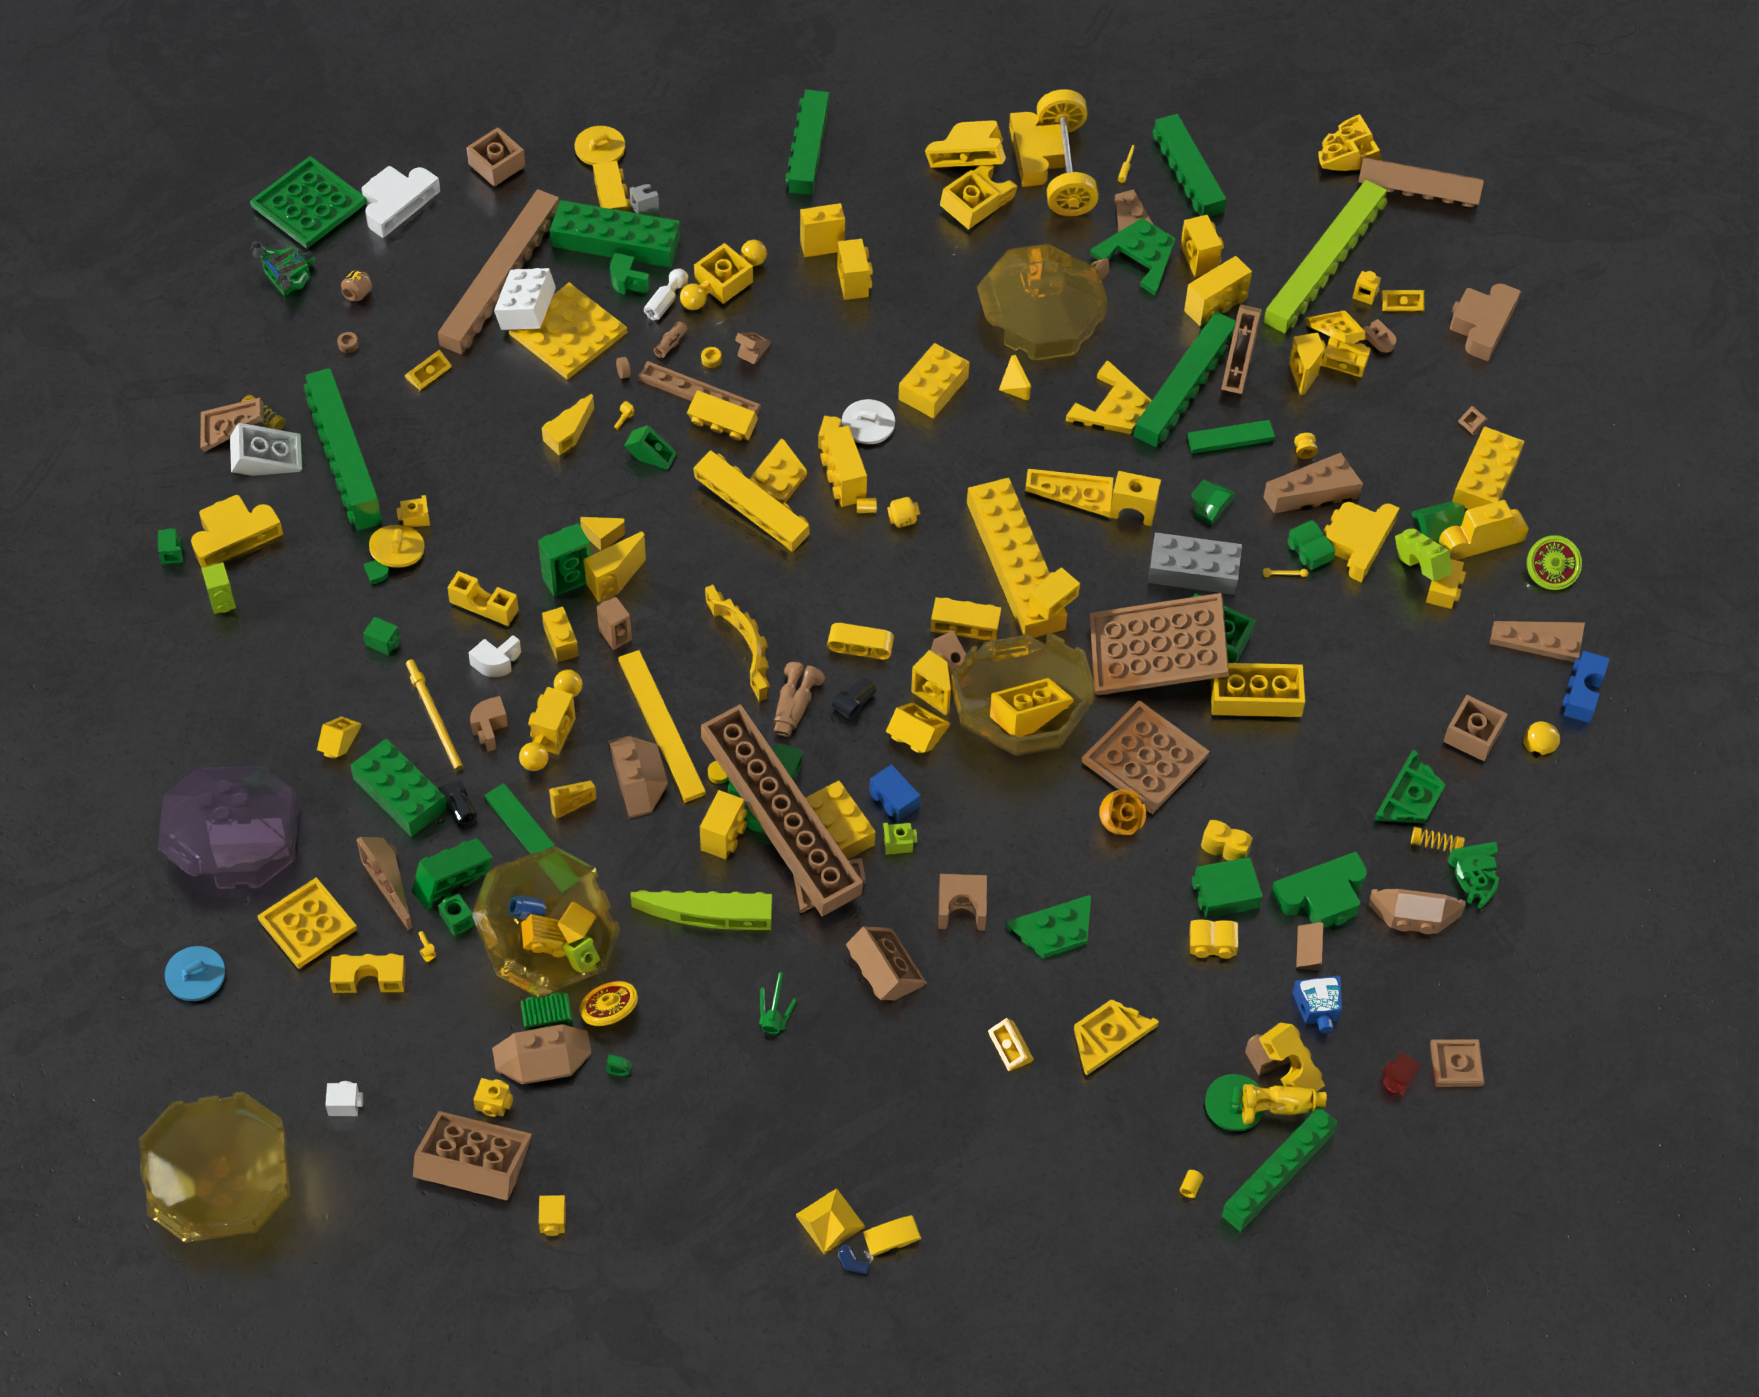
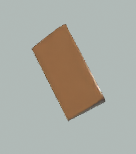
M1322 922L1298 926L1296 969L1320 971L1323 948Z

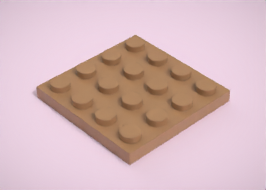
M1139 700L1082 757V763L1117 789H1130L1137 792L1141 796L1139 799L1142 804H1145L1146 810L1153 814L1209 757L1210 751Z

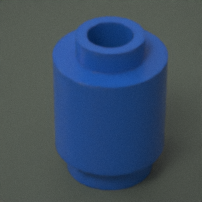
M518 895L511 898L508 910L509 914L514 916V918L525 920L530 914L544 917L546 906L540 898Z

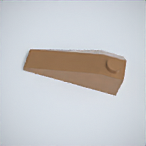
M384 837L358 838L357 844L362 864L409 931L412 929V924L396 856H398L396 848L392 843L388 844Z

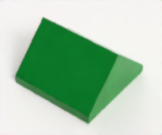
M1450 501L1412 511L1411 514L1420 532L1438 543L1440 535L1444 530L1452 526H1462L1465 508L1462 504Z

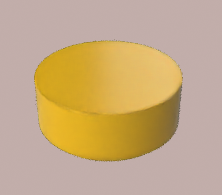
M715 347L704 349L701 353L702 364L708 368L718 367L722 363V352Z
M717 761L709 765L708 778L711 782L723 784L729 780Z

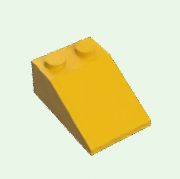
M641 531L584 559L586 585L599 603L612 599L617 595L646 560L644 533Z
M1046 678L992 693L990 717L1011 736L1019 738L1034 733L1071 705L1073 698L1051 679Z

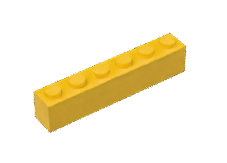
M710 450L693 468L694 476L698 481L790 551L794 552L810 535L809 523L803 516L794 514L787 504L778 502L770 491L765 492L754 479H748L738 467L729 465L721 454L716 455Z

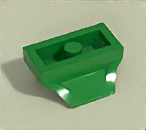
M1203 479L1191 494L1195 504L1193 516L1212 526L1233 501L1236 493L1219 484H1213Z

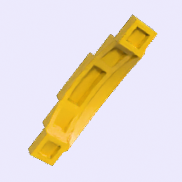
M714 585L706 587V602L714 617L720 615L739 630L749 644L753 654L750 669V685L759 702L768 699L767 689H770L767 680L766 669L769 668L766 660L768 645L765 637H760L758 625L755 619L751 620L748 612L743 614L737 605L734 606L731 599L724 600L722 593L717 592Z

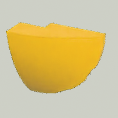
M1360 114L1341 123L1336 133L1328 134L1322 142V151H1319L1321 167L1329 170H1359L1362 167L1363 157L1382 160L1380 150L1373 140L1372 133Z

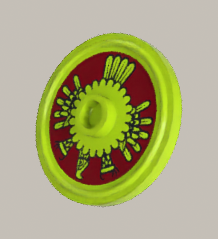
M1547 536L1540 539L1531 547L1527 556V569L1530 577L1540 587L1548 590H1561L1570 586L1576 581L1581 572L1582 558L1578 548L1573 542L1561 536Z

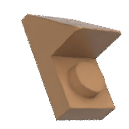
M738 333L735 339L736 342L741 344L737 356L752 364L759 360L771 344L770 340L756 333Z

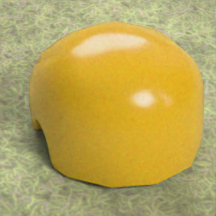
M1539 721L1530 725L1523 734V744L1529 752L1536 751L1543 756L1556 750L1560 744V734L1552 724Z

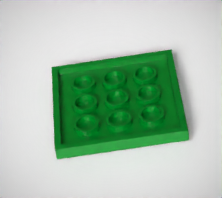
M311 156L250 200L251 207L306 249L367 203L365 196Z

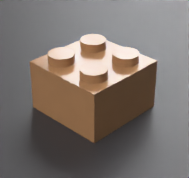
M498 127L466 147L468 164L493 186L498 185L525 167L524 149Z
M1466 695L1447 728L1443 742L1485 761L1504 727L1508 714Z

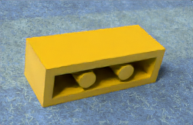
M617 161L593 164L594 180L600 207L626 212L631 211L630 199L625 198V196H628L626 183L622 184V181H624L623 169L618 168Z
M698 390L687 411L692 423L698 426H703V424L710 426L712 431L722 434V432L728 433L731 438L737 441L742 439L749 441L758 420L754 411Z
M936 597L931 618V631L945 634L954 631L957 636L996 641L1001 607Z

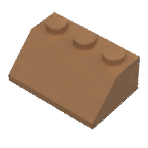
M863 926L846 944L851 957L858 963L862 970V975L869 981L873 987L874 994L880 1000H897L923 987L927 983L892 928Z

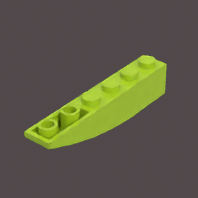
M645 890L631 892L632 908L678 923L730 930H771L772 894L757 892L755 894H743L741 892L719 893L715 891L708 893H696L694 891H686L684 893H673L671 891L648 892Z

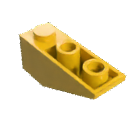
M590 394L586 398L580 399L573 407L564 410L558 417L548 421L542 427L543 441L559 456L578 442L594 410L593 395Z

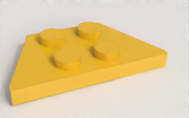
M780 439L750 478L754 479L765 492L770 491L776 500L782 504L787 502L805 479L807 470L787 443Z
M1112 999L1074 1025V1032L1084 1073L1088 1075L1158 1027L1159 1021L1155 1018L1150 1020L1141 1016L1139 1011L1126 1008L1121 1003Z

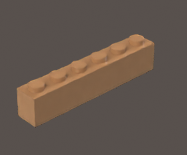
M1363 157L1358 181L1363 184L1365 180H1368L1386 189L1387 192H1394V189L1402 190L1404 195L1414 196V193L1422 194L1421 198L1433 200L1434 196L1440 197L1442 202L1453 204L1454 200L1462 201V205L1474 207V204L1479 205L1484 180L1366 157Z

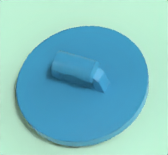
M203 946L188 947L179 951L169 960L165 969V981L168 989L173 995L186 1001H199L212 996L219 990L225 979V966L222 958L214 950Z

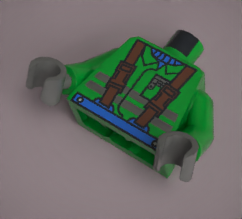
M254 241L250 247L255 258L262 257L264 272L284 296L295 289L301 290L310 278L308 266L316 262L310 251L300 256L293 247L283 250H272L265 248L258 241Z

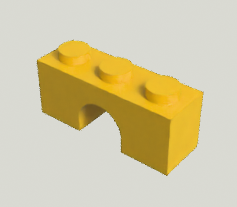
M460 571L456 573L447 587L450 603L506 626L510 625L519 610L516 594L499 587L496 588L493 594L488 593L479 586L477 578Z
M343 954L332 956L330 984L333 993H357V984L365 976H375L378 978L380 992H405L406 964L404 955L388 954L386 956L365 954L363 956H350Z
M1279 1023L1259 1038L1269 1059L1282 1061L1289 1057L1291 1062L1290 1070L1281 1078L1284 1087H1302L1315 1089V1092L1325 1086L1321 1079L1322 1074L1320 1070L1314 1066L1310 1058L1311 1053L1303 1045L1300 1039V1032L1293 1024Z

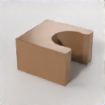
M940 874L938 929H947L949 914L956 909L963 908L968 909L975 915L976 930L985 931L987 875Z

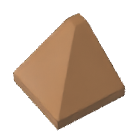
M1471 406L1458 422L1474 435L1488 419Z

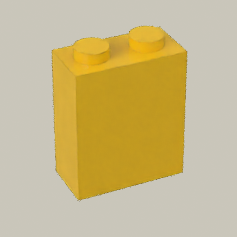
M841 203L800 209V242L804 257L838 252V242L845 241V216Z

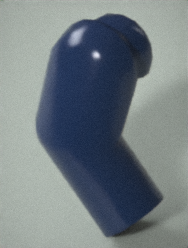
M849 1244L842 1245L838 1250V1258L844 1269L867 1275L870 1262L857 1260L852 1246Z

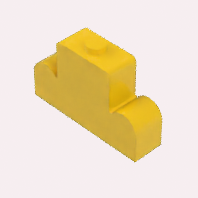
M1010 113L1009 128L1022 187L1043 185L1047 181L1048 169L1066 167L1061 125L1038 126V117L1035 113Z
M234 495L223 501L216 502L214 505L199 512L205 531L194 534L191 543L197 561L204 568L219 564L283 535L280 520L270 506L258 505L252 510V513H249L240 496Z
M1501 500L1467 510L1462 526H1452L1444 530L1440 535L1438 544L1450 551L1451 559L1459 560L1526 540L1529 528L1520 511L1517 509L1510 510L1507 502Z

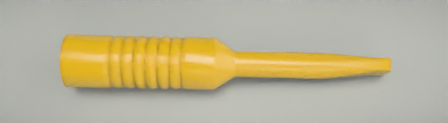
M1132 145L1128 158L1123 163L1118 181L1121 183L1126 181L1129 173L1130 161L1135 149L1134 145Z

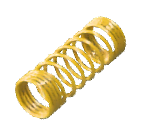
M247 395L241 402L256 398L252 395ZM263 404V408H267L263 418L267 411L270 410L271 413L261 422L268 428L281 430L285 425V419L280 415H276V412H272V409H268ZM274 413L275 416L267 423L269 417Z
M1414 827L1411 839V844L1413 845L1415 844L1417 846H1421L1423 837L1426 832L1425 847H1427L1431 834L1432 849L1434 847L1437 836L1438 850L1440 849L1444 836V852L1446 851L1450 837V853L1453 847L1454 849L1463 848L1464 846V837L1457 836L1455 837L1453 842V836L1450 835L1446 842V834H1443L1440 841L1439 832L1436 834L1434 839L1433 830L1430 832L1428 837V831L1426 829L1424 830L1423 835L1421 837L1422 828Z

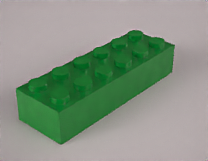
M563 200L559 202L550 228L551 247L612 258L614 253L634 257L635 262L670 268L681 237L680 221Z

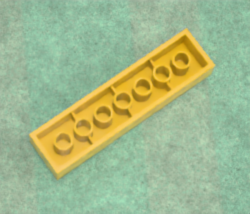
M1005 478L969 487L967 505L1023 639L1027 640L1066 630L1067 612L1065 608L1047 621L1029 606L1030 590L1035 585H1040L1044 582L1050 573L1010 479Z

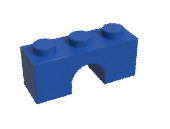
M1584 650L1581 658H1576L1572 669L1576 671L1575 676L1571 675L1567 688L1571 689L1570 694H1565L1562 706L1566 707L1564 716L1590 723L1600 693L1593 692L1586 686L1591 685L1600 688L1610 658Z

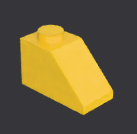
M341 716L323 724L317 750L324 752V755L329 758H337L347 753L362 723Z

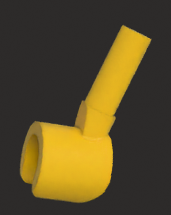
M625 401L620 406V411L623 414L614 426L616 430H619L627 417L631 418L635 413L633 405L628 401Z
M420 931L419 936L425 947L420 950V954L426 962H429L436 957L435 948L428 941L425 932Z

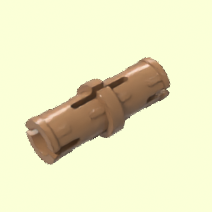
M680 321L676 322L673 328L663 335L661 342L654 348V353L658 357L664 358L672 347L677 346L679 339L687 332V326Z

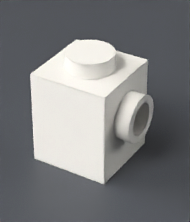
M349 1081L327 1083L325 1106L328 1116H358V1107L363 1106V1093L359 1092L357 1083Z

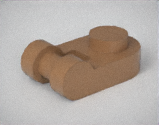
M1377 319L1371 323V326L1362 328L1365 331V340H1368L1379 351L1390 352L1395 348V335L1380 320Z

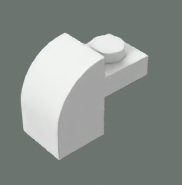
M513 635L497 649L484 639L469 652L470 665L488 677L507 675L512 671L510 662L516 660L521 653L520 640Z

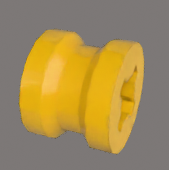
M1302 433L1296 436L1294 443L1297 447L1296 453L1299 458L1310 459L1317 455L1318 448L1315 445V435L1312 433Z

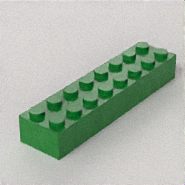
M328 368L306 374L307 383L303 385L307 396V404L313 412L314 424L318 426V434L321 442L324 443L323 447L326 457L331 461L329 462L332 474H335L337 488L342 493L343 505L347 507L350 524H355L357 531L381 525L382 519L378 498L332 371Z

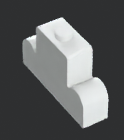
M386 167L362 187V193L366 197V205H368L365 210L368 227L382 238L387 236L441 192L439 178L427 169L420 167L411 170L408 178L393 167Z

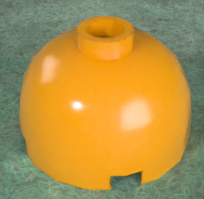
M1120 789L1109 793L1103 799L1099 808V816L1104 827L1117 835H1132L1137 829H1141L1146 819L1145 804H1142L1139 799L1141 796L1130 789Z

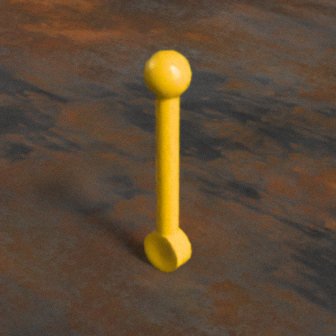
M1263 569L1264 577H1270L1271 575H1301L1302 577H1307L1309 574L1307 569H1302L1301 571Z

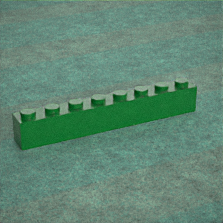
M1215 311L1137 421L1134 437L1154 447H1157L1160 441H1165L1170 427H1174L1177 424L1179 414L1181 412L1184 413L1189 405V400L1196 397L1200 384H1205L1210 370L1216 368L1219 357L1226 354L1229 343L1232 342L1236 320Z

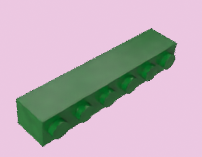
M805 90L804 98L800 97L799 109L801 112L797 113L796 124H799V126L794 129V139H796V142H792L791 145L793 157H789L788 169L791 170L786 173L785 184H789V193L813 195L829 107V92Z
M1174 114L1156 119L1155 128L1153 129L1154 139L1160 143L1162 153L1166 154L1170 167L1177 174L1179 183L1183 184L1187 197L1191 198L1194 210L1200 216L1208 215V217L1224 213L1227 199L1179 115Z
M1318 1107L1225 1203L1222 1217L1241 1232L1334 1135L1338 1122L1322 1108Z

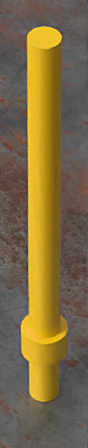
M413 659L408 660L406 665L411 674L412 684L414 687H417L455 771L463 769V764L425 685L426 679L423 673L419 672Z

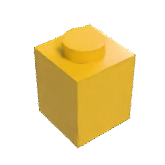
M565 1195L540 1196V1234L556 1236L559 1233H565Z

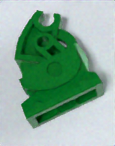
M1496 842L1452 849L1448 858L1450 866L1455 867V875L1462 889L1469 894L1467 903L1471 904L1473 898H1478L1480 900L1478 908L1480 909L1488 903L1498 888L1499 877L1495 873L1498 868L1495 862L1498 852Z

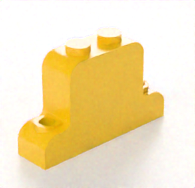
M996 121L958 123L944 141L933 142L925 150L931 168L1003 164L1006 159L1003 145L1001 144L1003 139Z
M1346 502L1339 510L1335 509L1331 517L1332 523L1331 525H1326L1323 535L1333 545L1335 556L1348 561L1347 567H1349L1351 578L1359 582L1363 581L1397 520L1399 507L1392 504H1384L1376 512H1373L1354 503Z

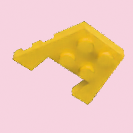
M1106 361L1097 373V379L1114 387L1095 412L1075 403L1066 415V421L1071 423L1074 421L1084 422L1086 426L1095 424L1105 426L1104 429L1131 434L1135 429L1137 421L1152 400L1114 365Z

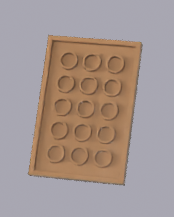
M1221 593L1090 613L1096 695L1229 676L1224 607Z

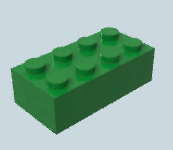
M387 738L350 765L353 779L411 837L447 811L445 796Z

